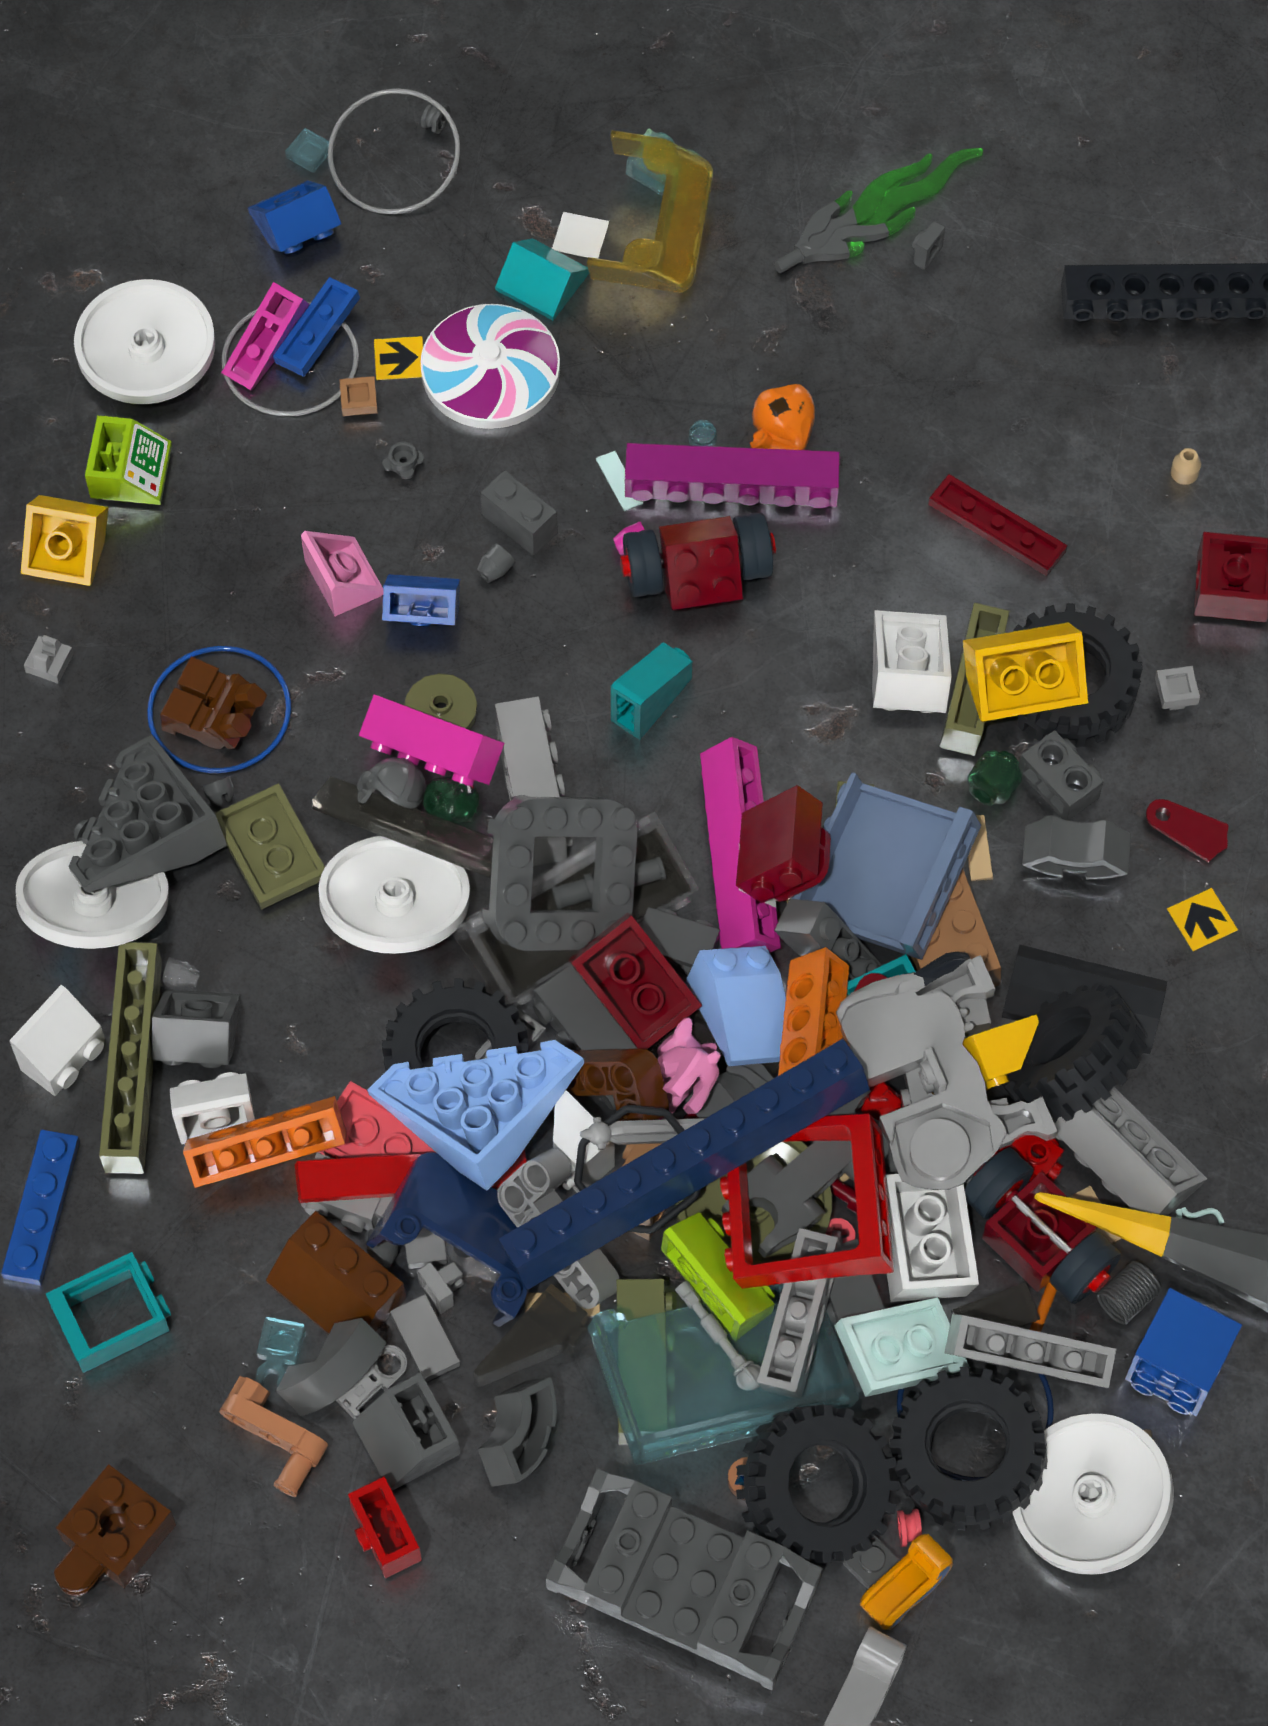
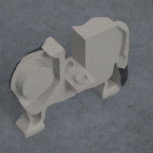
M945 953L917 972L875 981L852 992L840 1003L836 1011L842 1036L863 1066L869 1088L921 1068V1071L918 1073L927 1094L934 1093L931 1097L880 1116L879 1126L889 1144L895 1168L902 1182L917 1188L950 1190L961 1186L993 1157L999 1149L1009 1146L1025 1135H1035L1048 1141L1056 1138L1058 1132L1043 1097L1033 1100L1031 1103L1020 1101L1011 1105H990L987 1100L985 1081L978 1062L962 1045L965 1033L973 1030L974 1024L973 1022L963 1023L962 1017L968 1014L967 1008L958 1009L956 1004L972 998L987 999L993 997L995 993L994 984L981 955L971 959L967 953Z

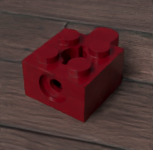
M1203 532L1197 552L1195 616L1256 622L1267 621L1268 538Z

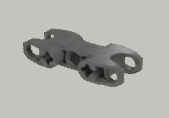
M871 1090L826 1116L855 1114L869 1097L868 1094ZM882 1133L885 1161L891 1150ZM814 1141L786 1167H783L773 1155H769L747 1174L749 1207L763 1208L771 1214L774 1220V1229L759 1245L758 1251L764 1258L795 1242L799 1228L810 1230L821 1220L826 1212L815 1199L844 1173L854 1182L851 1141ZM729 1200L722 1206L721 1211L723 1213L729 1212Z

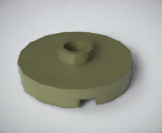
M438 673L426 676L416 682L406 695L405 706L469 730L476 722L477 701L474 691L464 680L454 675ZM437 703L446 704L444 708L435 707Z

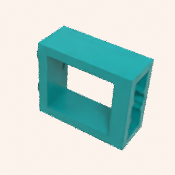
M133 1252L45 1293L83 1373L169 1332L165 1318L171 1316V1312L162 1294L154 1297L149 1287L150 1284L155 1282L151 1271L145 1261L138 1264ZM133 1278L152 1319L90 1349L70 1307L125 1280Z

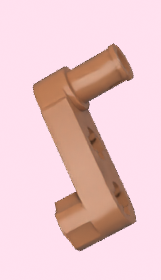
M239 1376L219 1412L230 1422L283 1448L291 1454L278 1479L275 1480L274 1486L283 1493L296 1497L311 1467H317L328 1444L314 1433L264 1408L263 1406L270 1392L258 1382L248 1377Z

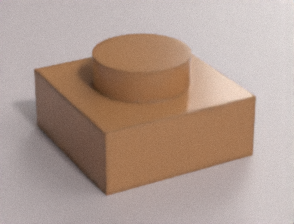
M374 376L339 379L343 416L378 413Z

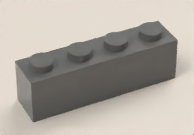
M572 965L534 989L535 1005L533 1009L535 1014L544 1025L551 1024L557 1032L555 1034L557 1042L568 1049H638ZM601 1095L608 1108L614 1111L616 1106L613 1095Z

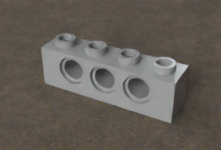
M799 1228L791 1259L842 1251L843 1247L838 1237ZM834 1278L784 1283L757 1380L763 1391L798 1400L802 1399Z
M952 1314L944 1353L1087 1385L1109 1388L1116 1348L974 1317Z

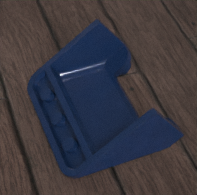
M428 1152L420 1155L413 1162L366 1245L374 1248L384 1239L394 1245H406L418 1236L422 1227L431 1231L499 1274L491 1290L492 1302L499 1310L492 1323L498 1327L515 1318L529 1291L509 1261L499 1238L517 1227L498 1202V1191L492 1187L486 1191L458 1172L437 1153Z

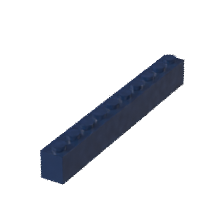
M839 1040L499 1238L509 1261L526 1289L532 1288L866 1093L870 1089L864 1068L845 1040Z

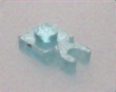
M271 1317L265 1318L256 1353L258 1359L266 1360L256 1372V1381L263 1386L265 1377L273 1373L279 1376L277 1380L278 1388L286 1372L284 1369L285 1364L297 1365L306 1330L304 1324Z

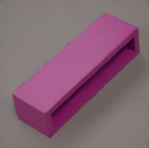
M375 694L372 697L358 735L371 740L370 748L388 755H391L393 749L399 751L397 758H406L417 766L419 761L423 760L426 762L424 769L445 776L447 770L454 772L452 780L473 787L475 780L487 785L490 784L505 744Z

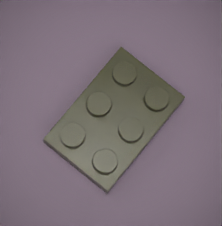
M279 783L215 813L227 847L261 910L319 883L325 866Z

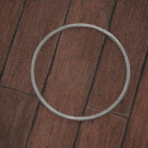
M401 88L373 92L353 103L335 124L328 146L330 172L340 191L354 204L380 214L407 213L433 201L449 185L456 172L460 157L459 134L453 119L446 109L433 98L423 93ZM386 94H408L430 102L446 117L455 140L454 162L448 177L440 188L420 203L399 209L372 207L357 200L341 184L333 163L334 141L343 121L362 103Z
M257 309L243 317L228 335L222 352V369H224L227 363V353L233 337L241 326L255 315ZM344 321L341 326L345 329L351 340L354 355L352 370L348 378H354L359 361L358 345L353 332ZM224 375L230 389L242 402L255 410L275 416L290 417L313 413L332 404L341 396L339 390L325 402L304 410H271L248 400L234 386L231 378Z

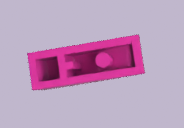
M273 282L221 373L252 391L275 362L273 355L310 304Z

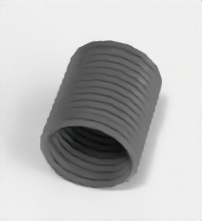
M1130 1261L1123 1270L1097 1292V1299L1101 1307L1112 1319L1120 1324H1128L1139 1311L1144 1309L1152 1299H1155V1296L1161 1293V1285L1156 1276L1145 1265L1138 1261Z

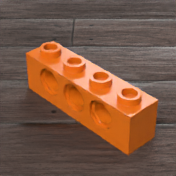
M827 947L790 960L778 1076L843 1039L836 1011L840 1003L847 996L849 965Z
M333 1096L187 1139L183 1154L194 1187L197 1188L343 1145L346 1139V1129L336 1097Z

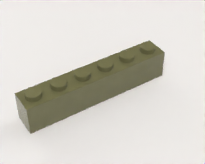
M128 942L118 947L99 1154L105 1173L144 1174L154 1060H152V1016L159 1003L162 959L157 943Z

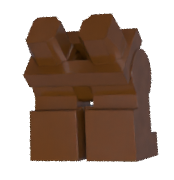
M191 656L177 682V688L174 687L160 713L162 731L176 735L177 732L197 739L202 744L214 749H221L223 746L227 749H235L240 738L247 736L251 728L250 719L255 709L263 705L267 694L255 683H249L239 673L232 675L219 672V668Z

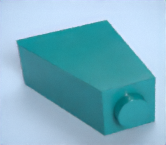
M663 642L625 672L611 685V721L641 740L692 679L693 661L683 650L676 647L672 648Z

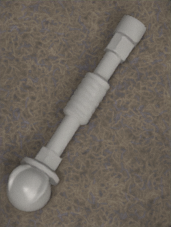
M688 1281L681 1283L675 1291L689 1309L692 1308L701 1319L700 1324L714 1343L719 1344L731 1359L730 1363L735 1369L733 1375L736 1377L738 1387L749 1391L758 1389L760 1386L757 1380L761 1367L754 1364L753 1360L747 1361L742 1354L739 1355L727 1339V1332L712 1313L709 1314L700 1303L701 1299Z

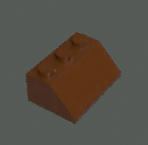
M317 1211L288 1239L266 1278V1283L327 1335H329L334 1323L362 1318L376 1332L390 1317V1311L399 1307L406 1299L403 1282Z

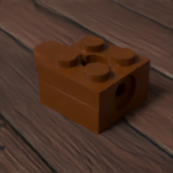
M108 1464L56 1527L62 1541L71 1547L54 1570V1575L60 1588L68 1595L80 1597L88 1592L104 1572L125 1589L177 1525L172 1512Z

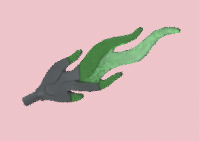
M963 149L950 154L927 177L907 186L898 187L900 184L925 173L932 163V154H927L920 162L884 173L865 188L848 212L839 218H835L848 207L852 200L853 192L851 190L846 191L840 198L818 209L812 215L801 238L794 244V250L774 261L775 269L781 274L800 262L806 265L816 261H836L862 253L865 247L863 242L883 239L899 231L908 221L914 218L916 209L914 207L907 208L895 218L887 221L895 212L908 204L937 194L945 186L950 175L959 164L982 156L983 149Z

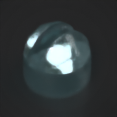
M708 420L695 421L689 429L690 445L714 447L716 444L717 431L713 423Z

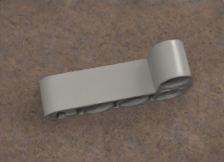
M550 1148L525 1162L500 1185L497 1193L498 1202L517 1228L562 1202L555 1189L570 1175L571 1165L567 1155L557 1148ZM599 1248L554 1274L571 1299L584 1309H591L617 1292L616 1279H619V1275Z
M869 1627L855 1655L852 1668L823 1726H872L900 1668L907 1645Z

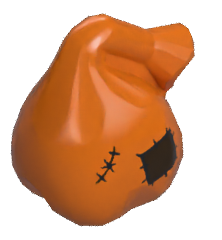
M792 384L768 389L759 394L752 413L753 425L758 431L753 434V441L750 442V447L805 450L815 421L814 402L811 394L805 387L800 384Z

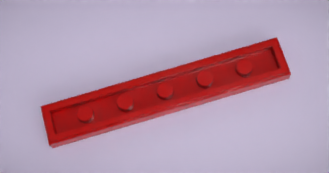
M525 1149L515 1163L491 1186L492 1188L498 1190L500 1185L526 1162ZM424 1153L297 1161L294 1166L299 1203L393 1197L413 1162Z

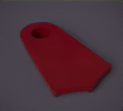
M1166 799L1154 800L1147 807L1146 819L1153 828L1206 862H1210L1216 855L1227 849L1229 827L1227 823ZM1162 812L1166 814L1168 820H1159L1156 813Z

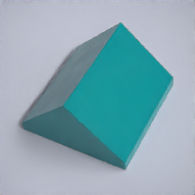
M533 238L512 243L495 290L554 321L589 275L590 268Z

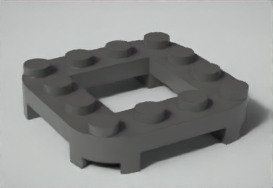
M518 795L511 797V801L502 807L495 819L490 818L487 833L494 835L489 909H483L484 923L489 925L494 936L502 944L523 951L580 950L627 912L632 915L637 827L635 815L631 809L626 808L617 801L599 796L530 797ZM535 837H596L592 908H585V910L530 911Z

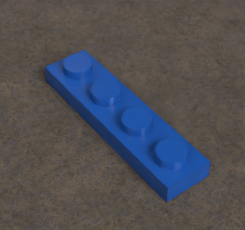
M40 1130L1 1272L3 1279L42 1285L80 1145L78 1136Z

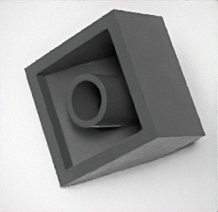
M165 989L152 1016V1060H160L167 1065H181L185 1062L200 1063L203 1067L207 1068L228 1065L235 1046L240 994Z

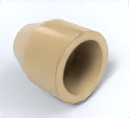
M1186 448L1173 459L1171 476L1179 484H1192L1199 476L1201 460L1194 449Z

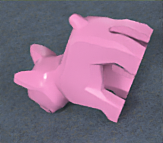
M684 1018L677 1025L674 1034L667 1037L657 1049L659 1056L657 1060L664 1081L662 1089L667 1093L669 1111L672 1114L692 1091L693 1095L685 1104L683 1110L688 1114H697L705 1104L719 1076L717 1062L721 1055L716 1051L717 1045L716 1043L701 1044L691 1034L693 1024L690 1018Z

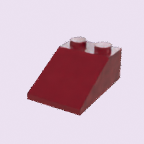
M628 912L568 959L638 1049L647 1050L675 1028L684 1018L689 1017L702 1006L637 921Z

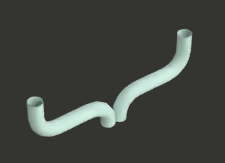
M1186 1207L1176 1210L1177 1215L1175 1218L1182 1219V1213L1191 1219L1214 1214L1220 1225L1225 1223L1221 1213L1214 1208H1207L1194 1213L1189 1212Z

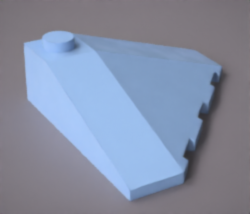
M556 1040L540 1042L541 1050L518 1054L517 1047L512 1046L486 1050L487 1058L464 1062L463 1055L458 1054L433 1058V1066L410 1069L409 1062L393 1064L367 1091L373 1099L458 1172L487 1191L515 1163L585 1062L583 1057Z

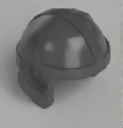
M387 758L372 765L369 771L366 770L362 773L357 784L359 791L357 800L361 804L366 803L371 794L376 790L399 805L400 821L406 822L411 814H418L417 808L423 800L422 795L426 788L425 778L412 761L406 758Z

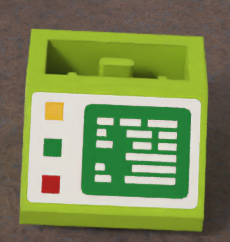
M97 415L85 472L90 498L161 505L172 442L134 419Z

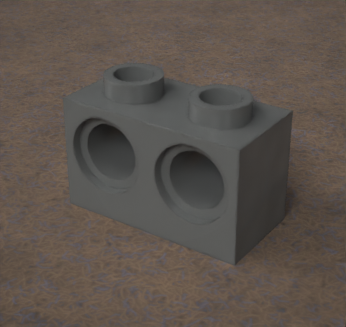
M1055 730L1022 753L1020 757L1018 772L1062 819L1071 820L1099 799L1104 782L1100 772L1092 764L1087 765L1078 755L1073 743L1067 738L1063 739ZM1044 759H1054L1058 764H1048ZM1076 784L1082 787L1083 789L1073 790L1069 788L1068 785Z

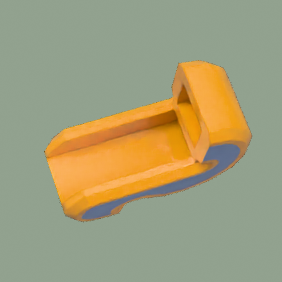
M929 1534L918 1536L911 1542L908 1554L865 1592L860 1599V1606L883 1630H891L903 1620L909 1610L925 1599L941 1583L953 1566V1558Z

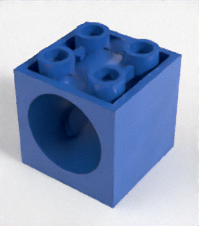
M1169 1288L1135 1353L1125 1380L1131 1382V1386L1141 1394L1146 1396L1154 1394L1167 1401V1405L1174 1411L1184 1415L1191 1413L1197 1417L1242 1324Z

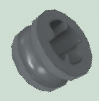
M429 102L421 117V127L424 129L431 127L433 133L440 134L448 121L441 111ZM443 104L442 106L450 114V107Z

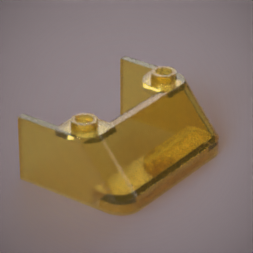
M612 130L610 137L614 154L643 158L646 168L653 173L666 175L655 240L639 238L631 241L625 248L622 263L588 257L587 266L590 277L595 280L677 293L684 292L695 281L713 183L712 166L705 158L667 139Z

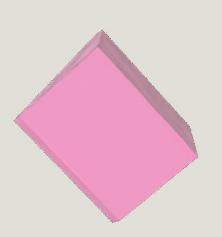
M304 531L301 534L305 562L334 616L383 595V587L355 537Z

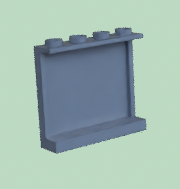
M851 772L847 783H844L839 789L837 805L832 816H829L823 825V829L831 835L828 872L819 884L793 896L792 899L825 902L857 938L922 960L982 825L972 810L959 807L957 813L939 808L864 784L857 774Z

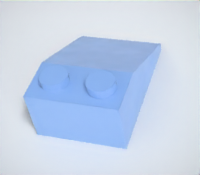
M767 947L700 950L685 983L702 1006L699 1010L728 1066L779 1062L786 997L781 973Z

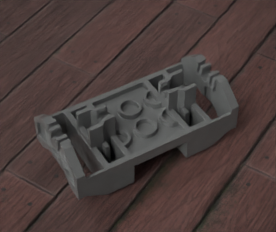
M597 1468L567 1539L546 1576V1589L557 1594L558 1592L757 1681L761 1683V1686L772 1690L786 1663L788 1652L791 1651L797 1633H799L800 1623L804 1621L820 1582L823 1568L810 1563L788 1548L747 1530L743 1538L672 1506L671 1496L638 1481L613 1475ZM617 1490L627 1495L626 1500L587 1583H585L572 1569L577 1565L597 1523L595 1520L605 1493ZM781 1564L791 1567L803 1583L793 1608L789 1609L786 1618L782 1621L771 1656L742 1653L747 1641L750 1640L757 1618L765 1606V1600Z

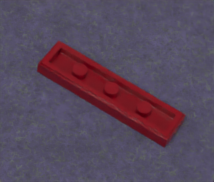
M950 474L946 476L929 498L928 505L1045 576H1048L1067 551L1068 545Z

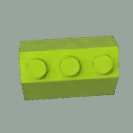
M698 1212L664 1231L661 1251L683 1278L691 1284L700 1299L736 1342L773 1312L775 1303L772 1299L775 1298V1295L769 1286L742 1289L733 1279V1272H730L726 1266L724 1251L729 1247L722 1240L725 1236L722 1229L712 1218L706 1220Z

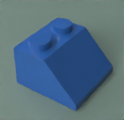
M305 181L248 207L251 217L270 247L279 252L284 251V254L293 253L303 247L302 242L314 237L315 240H320L334 233L332 228L341 225L327 187L311 181Z

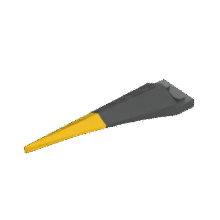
M1039 1192L1034 1196L1037 1201L1148 1250L1268 1312V1235Z

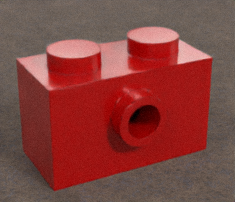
M385 1476L348 1494L351 1509L360 1525L359 1528L354 1530L356 1537L364 1552L372 1550L385 1579L422 1561L420 1548Z

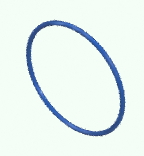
M212 646L190 652L177 659L164 670L150 693L147 718L151 734L173 761L198 772L228 773L257 763L278 745L289 724L291 698L282 675L262 656L239 647ZM218 651L236 652L250 656L263 663L274 673L284 692L286 702L285 718L275 740L253 759L242 764L224 768L197 766L174 755L160 740L153 721L154 699L163 680L174 668L190 659L191 656L195 657L204 653Z

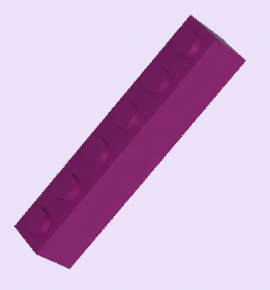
M627 443L625 497L638 501L658 499L670 500L676 503L704 501L709 504L733 502L748 506L776 504L780 507L792 505H807L814 508L837 507L840 452Z

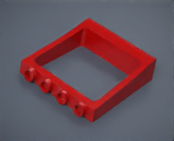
M869 1113L824 1116L782 1141H851L859 1245L855 1249L753 1265L747 1162L727 1173V1176L721 1177L720 1186L725 1200H729V1212L723 1213L722 1221L726 1234L731 1236L732 1246L724 1251L725 1262L728 1270L733 1272V1279L742 1289L816 1279L894 1272L882 1130Z

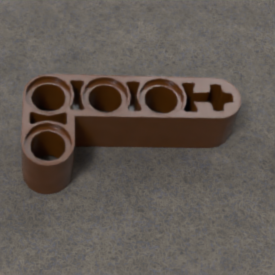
M572 1050L583 1057L585 1062L566 1089L572 1096L613 1095L616 1110L626 1105L663 1108L669 1111L667 1093L662 1089L664 1081L660 1065L655 1055L649 1050ZM626 1113L619 1120H661L665 1117Z

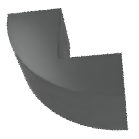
M362 1318L334 1323L316 1361L288 1366L276 1392L300 1416L316 1412L333 1403L349 1391L371 1368L382 1352L386 1342Z

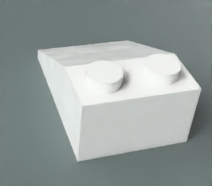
M875 610L872 671L873 708H883L888 711L912 710L922 713H946L951 684L946 615Z

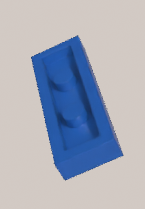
M329 277L273 355L275 363L305 377L359 301L360 295L358 290Z

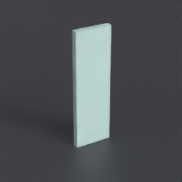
M613 451L597 457L596 461L623 510L626 511L643 504V501L625 497V468L616 452Z

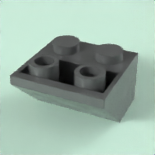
M421 1372L384 1391L352 1421V1425L381 1478L385 1476L392 1491L460 1455L459 1440Z

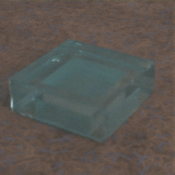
M304 128L285 150L286 158L314 173L328 156L329 141Z

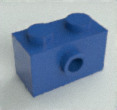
M388 574L383 585L382 620L410 622V624L416 626H428L431 624L455 625L459 614L460 579Z

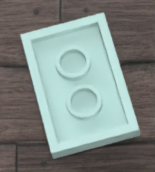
M938 1297L841 1318L834 1325L865 1397L915 1386L923 1380L926 1383L939 1380L938 1372L946 1370L947 1375L952 1376L960 1374V1367H969L966 1358L944 1353L950 1323Z

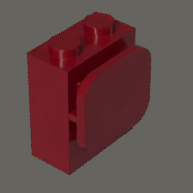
M796 785L743 812L736 886L760 903H763L772 898L778 902L785 901L819 884L829 869L831 845L830 833L821 827L823 803Z

